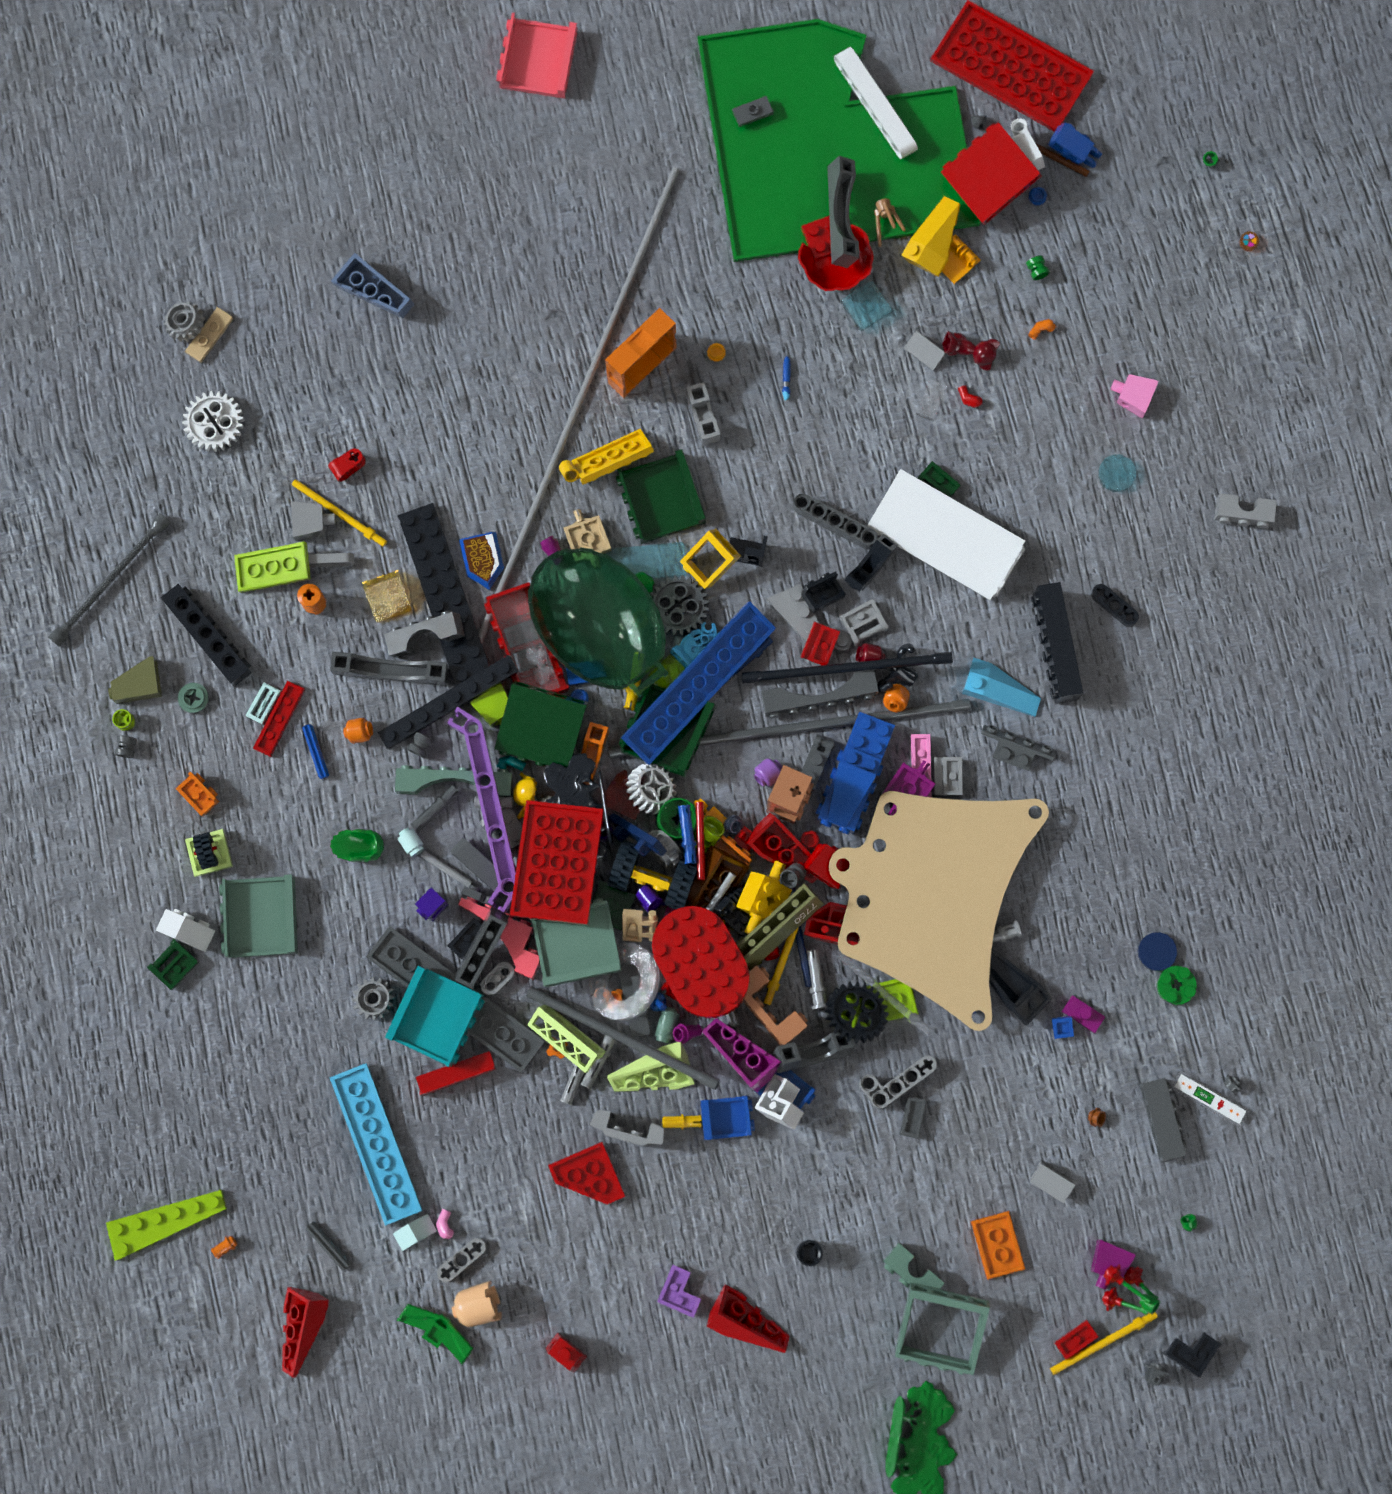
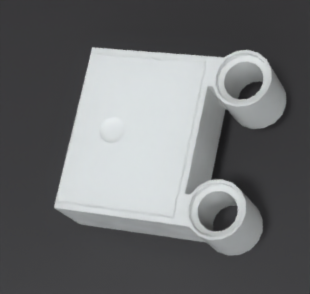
M1024 119L1014 120L1011 124L1012 139L1037 170L1044 168L1043 156L1030 135L1027 122Z

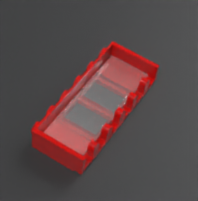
M527 582L486 597L484 607L487 614L492 616L493 621L490 622L493 631H497L500 638L497 639L501 650H505L506 656L510 655L519 673L511 677L512 682H522L559 694L568 692L569 686L568 684L566 685L562 668L558 664L556 652L552 648L550 636L546 632L542 615L539 613L536 599L533 597L530 589V583Z

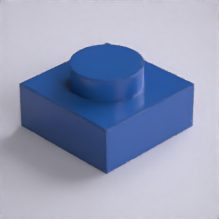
M1071 1016L1052 1018L1055 1039L1074 1037Z

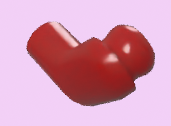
M966 385L958 388L964 405L973 408L982 405V398L969 394Z

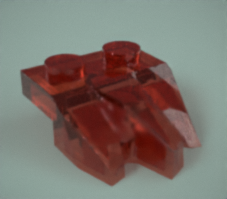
M623 770L614 777L606 791L607 806L620 814L636 820L640 812L639 806H633L634 801L628 800L631 794L626 793L629 788L626 786V783L629 780L627 779V771Z

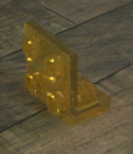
M398 570L362 582L377 623L412 610Z

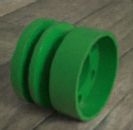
M673 798L666 801L657 815L658 829L667 834L673 841L682 840L680 822L678 825H675V821H672L675 816H679L678 806L690 805L693 832L696 829V808L690 801L683 798Z

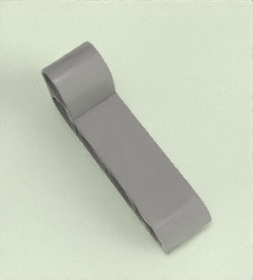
M924 1056L883 1087L870 1074L860 1079L859 1087L873 1107L882 1109L936 1069L937 1062L931 1056ZM923 1061H930L932 1063L930 1065L931 1070L926 1068L920 1073L918 1069L924 1065ZM913 1071L916 1073L917 1078L914 1082L907 1080V1072ZM869 1078L873 1081L874 1085L871 1089H866L863 1086L864 1079ZM892 1083H898L901 1086V1091L898 1094L891 1091ZM877 1094L885 1097L883 1105L875 1103V1096Z

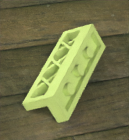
M547 1005L539 1006L527 1024L585 1073L589 1072L594 1062L602 1058L606 1052L555 1009ZM538 1017L544 1020L545 1028H540L535 1024ZM555 1029L558 1031L560 1040H554L550 1030ZM570 1041L573 1044L574 1052L566 1050L565 1042ZM584 1053L590 1058L587 1065L581 1062L580 1054Z

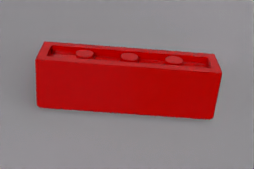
M490 1051L457 1062L456 1065L452 1064L451 1067L445 1066L417 1076L419 1093L421 1096L492 1072L496 1070Z

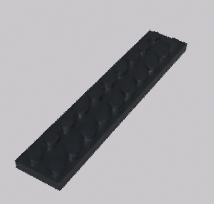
M431 503L398 515L431 616L438 617L441 616L442 612L449 610L461 616L465 636L449 642L440 639L455 686L489 667V663L434 504Z

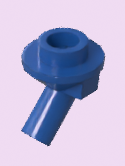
M655 992L648 997L649 1008L652 1011L666 1010L667 1001L662 993Z

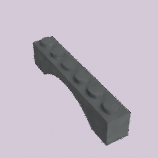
M838 156L828 166L831 264L848 268L859 259V241L852 233L849 218L850 197L856 177L855 160Z
M332 651L330 671L333 675L447 686L449 666L447 662L396 661Z
M867 670L855 673L844 685L822 695H798L779 687L761 691V698L765 717L777 718L782 713L788 712L789 715L800 713V710L803 709L814 711L819 709L818 706L823 705L834 707L838 705L837 703L844 701L845 704H850L860 698L871 700L875 698V695H878L879 691L874 670Z

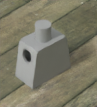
M292 502V528L295 541L323 536L326 534L325 525H336L335 513L325 514L324 507L321 504Z

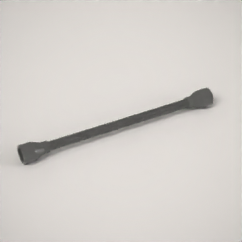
M159 513L141 541L116 566L115 570L106 577L107 579L98 586L99 588L88 597L89 599L80 606L81 608L70 617L71 619L61 627L53 630L48 638L60 647L66 640L72 626H74L73 624L92 606L91 604L110 586L109 584L128 566L127 564L137 556L140 550L147 545L148 541L153 536L155 537L158 533L164 531L171 522Z

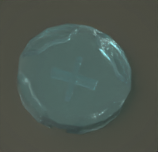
M1114 454L1103 460L1098 469V478L1107 490L1122 492L1133 484L1136 478V468L1130 459L1123 455Z

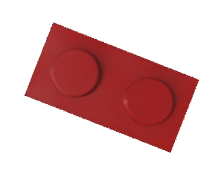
M1085 1320L1056 1340L1054 1344L1064 1359L1067 1360L1098 1338V1335L1089 1322Z

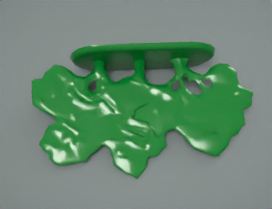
M925 1381L921 1387H911L908 1390L907 1398L912 1406L907 1413H905V1401L902 1396H898L894 1405L885 1469L888 1478L894 1475L897 1466L900 1469L899 1476L891 1484L895 1494H917L919 1491L922 1494H943L944 1479L938 1468L949 1465L958 1455L953 1448L948 1446L947 1438L937 1433V1428L950 1420L955 1409L951 1402L947 1400L942 1390L934 1389L932 1383ZM914 1403H919L917 1407H914ZM921 1409L922 1412L919 1416H910L914 1415L913 1411ZM912 1420H916L917 1425H914ZM904 1421H908L912 1426V1434L908 1439L901 1438ZM900 1443L905 1446L906 1457L898 1460ZM903 1466L909 1467V1470H904Z

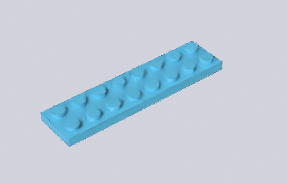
M362 1064L330 1077L385 1226L423 1211L368 1064Z

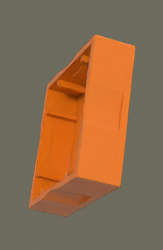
M661 308L653 313L605 359L608 384L623 398L677 348L675 339L676 323Z

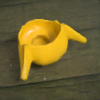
M522 772L519 774L522 780L516 783L513 790L514 801L523 807L517 816L518 819L524 817L526 800L535 801L537 786L535 779L526 776Z

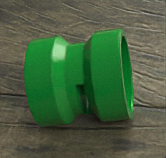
M1042 255L1035 256L1026 262L1027 268L1032 272L1031 277L1033 281L1043 279L1050 274L1048 267L1044 264L1045 259Z

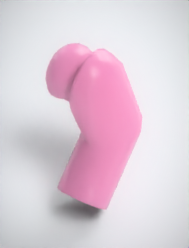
M442 1209L436 1227L443 1239H451L454 1232L449 1228L447 1222L452 1212Z

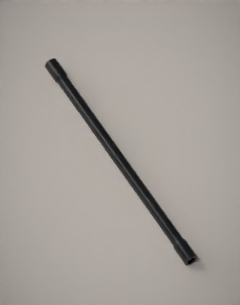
M942 652L931 655L771 671L742 672V682L746 684L766 680L877 669L953 663L952 652Z

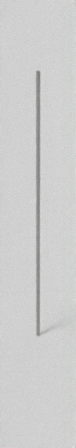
M672 168L495 594L504 591L678 176L680 171L678 168ZM486 614L478 633L481 643H483L491 624V614ZM454 711L443 717L442 725L448 726L447 722L452 717Z

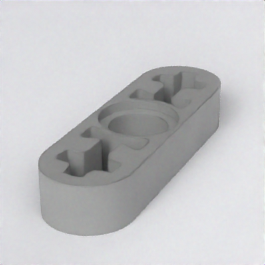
M352 553L308 554L310 568L354 565V554Z
M480 1238L472 1239L442 1264L437 1271L439 1280L442 1282L452 1281L482 1256L487 1248L485 1241ZM474 1242L477 1244L481 1243L482 1246L480 1248L482 1251L472 1253L474 1258L471 1259V1256L465 1249L468 1248L471 1251L474 1248ZM460 1254H464L467 1257V1263L464 1266H459L456 1262V1258ZM452 1261L453 1265L457 1269H459V1271L456 1273V1270L453 1269L449 1273L451 1276L450 1278H443L442 1269L445 1268L447 1270L450 1267H452V1265L449 1264Z

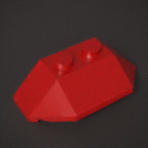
M830 902L818 909L807 919L804 935L838 945V938L847 905ZM850 932L846 940L850 945H857L860 937L856 932Z

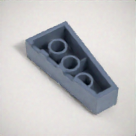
M356 253L351 256L331 280L335 287L401 318H404L415 305L409 297Z

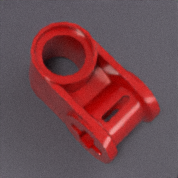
M352 448L340 457L332 460L328 467L337 481L342 482L363 468L366 459L359 449ZM355 456L358 458L356 462L353 459Z

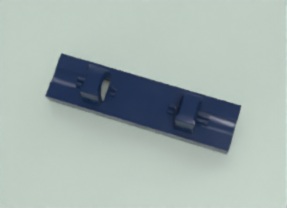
M615 813L609 816L610 821L616 828L612 835L617 841L622 843L628 837L638 842L634 848L642 856L647 855L651 850L662 857L667 852L655 837Z

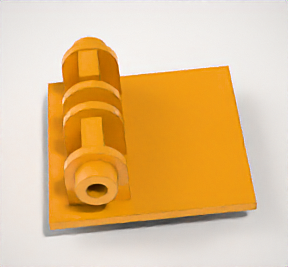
M956 234L952 235L953 240L948 251L949 258L942 270V273L953 284L958 282L981 261Z

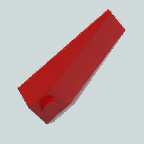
M725 1284L710 1311L707 1327L723 1336L785 1353L790 1336L773 1320H767L760 1314L761 1310L757 1306L754 1308L746 1301L747 1297Z

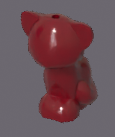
M948 331L942 346L945 353L949 356L957 354L973 355L974 362L981 369L988 371L992 367V362L996 359L1000 342L996 339H989L974 345L964 334Z

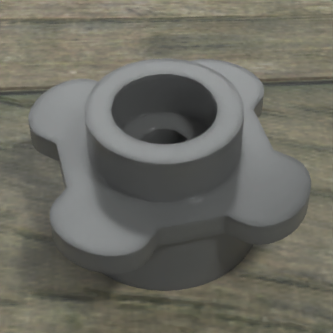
M1227 1075V1079L1224 1081L1227 1088L1233 1093H1236L1238 1090L1241 1092L1242 1087L1240 1085L1242 1083L1234 1075L1232 1077Z

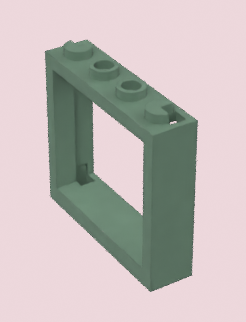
M911 1283L895 1347V1357L904 1359L905 1362L915 1361L922 1366H936L943 1371L953 1370L961 1375L963 1373L974 1375L990 1310L989 1301ZM914 1298L980 1313L969 1360L903 1346Z

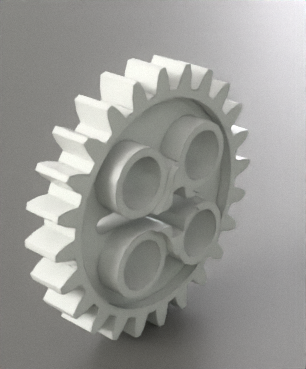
M210 391L209 396L203 393L202 399L196 396L197 402L190 401L192 407H186L185 409L188 414H183V417L186 419V421L182 422L186 426L183 430L185 433H189L187 438L192 440L194 446L198 444L199 449L205 446L207 452H209L211 447L217 452L219 446L224 450L225 444L231 447V440L237 442L235 435H242L238 429H244L241 422L245 420L241 417L243 414L242 410H238L240 408L239 404L235 403L233 397L229 399L227 394L222 397L219 391L216 396H214L212 391ZM215 406H220L219 411L212 412ZM205 408L210 412L211 416L214 418L220 429L223 431L222 435L219 434L213 423L210 421L209 417L204 412ZM198 417H205L202 422H196ZM225 421H231L229 426H222ZM215 431L212 437H207L208 432Z

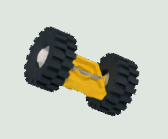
M623 840L609 876L608 886L627 892L632 878H634L636 883L654 885L653 888L658 891L664 892V890L669 889L664 906L675 910L685 907L697 873V865H686L685 861L680 860L673 878L637 866L640 854L634 848L636 844Z

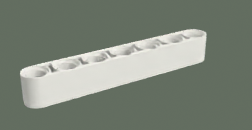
M849 47L835 55L834 61L896 155L903 159L916 151L917 145L913 137L855 51Z

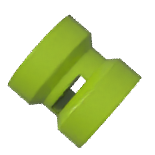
M120 709L113 714L112 721L120 730L129 731L135 726V718L127 710Z

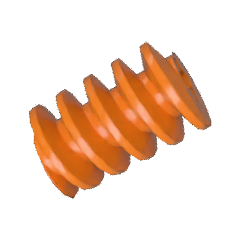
M305 584L300 587L297 598L305 611L315 615L323 612L326 607V599L318 586Z

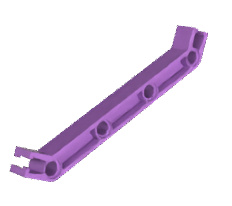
M457 707L455 709V716L459 717L462 715L467 721L461 727L454 723V718L450 717L447 724L465 736L498 886L488 900V903L496 907L497 904L494 902L503 893L508 898L503 908L499 906L498 909L506 914L511 906L513 891L506 892L504 887L507 883L514 884L516 868L485 731L482 723L477 718ZM471 725H478L477 732H469ZM484 777L490 778V783L487 786L480 784L481 779ZM501 830V838L494 839L492 837L493 832Z

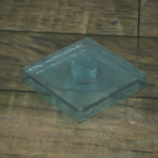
M873 281L868 282L841 299L842 305L861 332L892 313L891 307Z

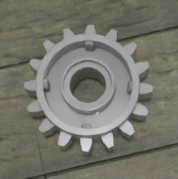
M190 301L174 304L164 317L166 319L164 323L166 332L179 342L195 338L201 333L202 327H204L203 321L205 317L202 315L203 311L195 303L192 305Z
M652 830L648 834L658 839L667 852L663 857L652 850L649 853L663 867L667 868L670 866L674 868L681 860L679 858L681 855L680 849L663 831L658 830L656 832Z
M371 977L370 982L364 979L363 985L357 984L358 991H353L356 994V998H352V1001L356 1002L354 1009H360L358 1012L360 1016L365 1013V1019H369L370 1016H372L373 1020H376L377 1016L383 1019L385 1012L390 1014L389 1007H394V1004L391 1003L395 999V996L391 995L394 990L387 988L389 986L388 982L382 984L381 978L377 982H375L374 977ZM372 994H377L379 997L375 1004H370L369 997Z

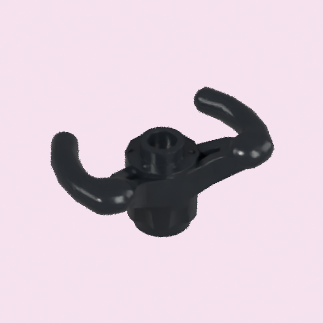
M910 643L902 645L897 651V658L907 657V651L911 654L914 653V646ZM910 666L890 668V674L878 682V691L886 692L897 682L910 687L916 681L918 674Z

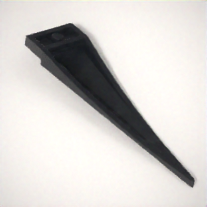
M993 948L991 949L989 983L1007 1008L1024 1025H1028L1053 998L1041 984Z

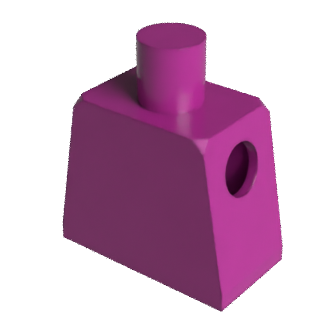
M1097 1240L1091 1267L1092 1272L1099 1274L1095 1286L1107 1290L1108 1285L1105 1284L1106 1279L1103 1276L1106 1269L1110 1265L1116 1267L1120 1264V1275L1123 1277L1136 1255L1103 1240Z

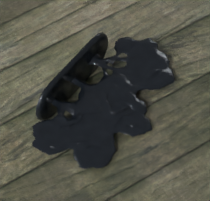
M586 753L573 755L567 768L552 762L549 768L545 769L543 775L546 785L555 791L556 794L554 797L546 799L545 802L603 808L605 823L602 824L601 833L604 830L607 831L609 842L613 845L601 770L598 771L599 783L591 780V774L596 767V763L592 759L587 758ZM589 782L590 785L584 786L583 783ZM596 788H600L602 803L599 804L594 803L590 796V792ZM601 841L599 843L598 858L604 857L607 853V847Z

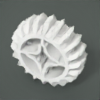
M639 765L632 770L627 778L629 781L626 783V786L629 788L626 793L631 794L628 800H633V806L638 805L639 811L645 810V814L650 812L652 815L659 813L663 804L673 799L677 793L673 790L676 787L675 784H672L674 778H669V772H664V768H658L657 765ZM660 792H662L661 801H659Z

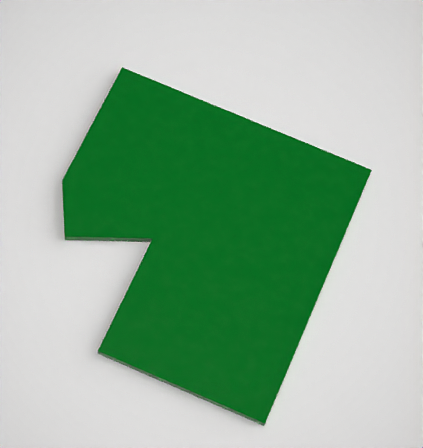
M820 19L697 36L733 261L739 262L798 253L802 243H805L807 246L808 244L801 226L829 216L828 166L838 156L855 160L856 177L849 205L850 225L860 227L868 235L869 242L878 241L874 210L877 209L876 203L886 198L890 200L891 205H894L895 211L905 227V231H902L893 214L892 217L896 225L895 229L892 228L888 217L882 218L880 216L881 240L913 236L944 196L961 204L956 226L953 230L980 226L978 217L941 173L943 166L947 162H953L962 149H967L956 86L885 96L917 145L916 151L900 159L860 100L849 101L852 88L834 61L835 55L849 47L861 59L866 34ZM767 96L773 110V115L739 127L732 109Z

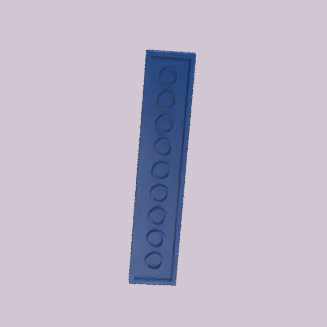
M750 601L747 602L626 731L621 739L647 765H650L776 628Z

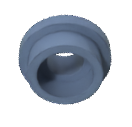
M737 815L729 816L724 823V829L729 834L739 833L743 826L740 817Z

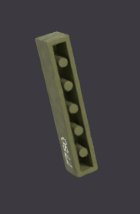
M805 883L737 944L749 971L824 905L814 891Z

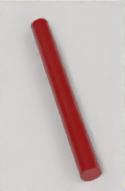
M696 802L697 880H705L703 802Z

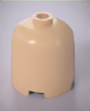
M491 1281L464 1289L455 1296L452 1313L454 1318H458L462 1325L474 1327L501 1320L502 1312H498L497 1305L500 1304V1299L496 1287L490 1286Z

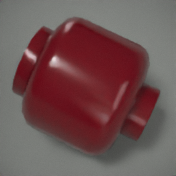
M864 643L858 647L855 659L858 662L885 659V654L882 652L881 646Z

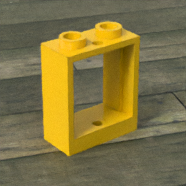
M712 529L697 542L680 562L683 565V569L696 579L695 582L698 581L697 585L707 589L712 587L741 555L717 529ZM708 541L726 559L709 578L691 560Z

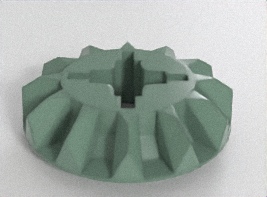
M189 683L179 691L178 703L186 712L198 713L208 703L209 694L201 684ZM196 692V697L200 700H195L191 704V700L186 696H193Z

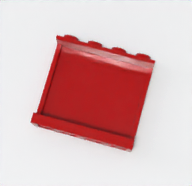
M999 122L991 124L982 137H976L968 149H962L957 154L958 157L953 162H947L941 171L943 176L984 225L1042 177L1041 173Z

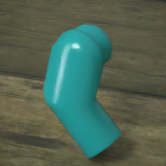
M513 756L500 757L497 760L496 767L498 769H506L507 766H512L523 771L526 763Z

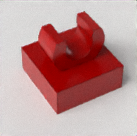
M744 826L734 838L737 842L736 845L748 852L751 847L747 841L752 831Z

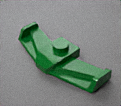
M407 1304L397 1319L399 1322L424 1330L422 1338L436 1348H439L443 1343L461 1365L465 1363L474 1349L454 1327L451 1320L443 1314L439 1315Z

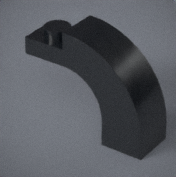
M882 534L859 565L848 574L844 581L851 588L859 592L863 591L885 565L898 544Z

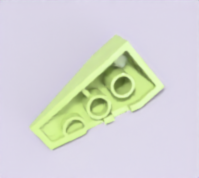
M681 1042L658 1048V1050L690 1065L688 1055ZM647 1055L607 1076L614 1092L638 1091L640 1088L658 1090V1087H670V1090L695 1084L694 1078Z

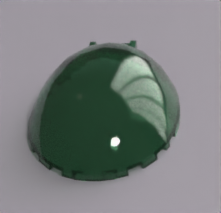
M579 547L580 549L566 548L549 555L536 568L528 589L530 616L539 637L553 656L581 679L607 689L624 690L630 688L640 698L642 693L658 679L668 675L667 670L660 663L665 655L666 638L664 625L652 596L630 569L607 554L596 552L594 549ZM654 667L658 669L654 674H652L638 687L634 685L644 676H646Z

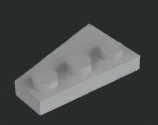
M801 584L766 598V601L774 607L778 614L806 642L813 622H819L815 613L812 612L801 595L803 592Z

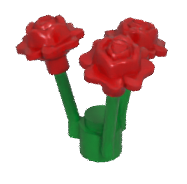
M1119 1264L1116 1267L1110 1265L1103 1275L1106 1279L1105 1284L1109 1285L1110 1283L1117 1282L1119 1285H1124L1141 1298L1139 1304L1142 1306L1139 1307L1119 1298L1117 1288L1114 1287L1111 1290L1105 1291L1102 1298L1106 1310L1110 1311L1116 1305L1120 1307L1123 1305L1140 1311L1145 1315L1148 1313L1154 1314L1161 1301L1158 1300V1296L1153 1294L1143 1284L1144 1281L1141 1279L1143 1269L1130 1267L1123 1278L1120 1275L1121 1265ZM1131 1284H1136L1138 1287H1141L1147 1294H1142L1140 1291L1131 1286Z

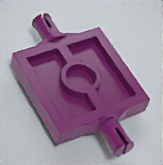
M923 760L919 768L915 769L903 762L882 794L888 791H895L927 797L935 786V783L924 774L930 764L927 762L925 765L926 761ZM892 803L893 806L887 813L889 816L897 812V806Z

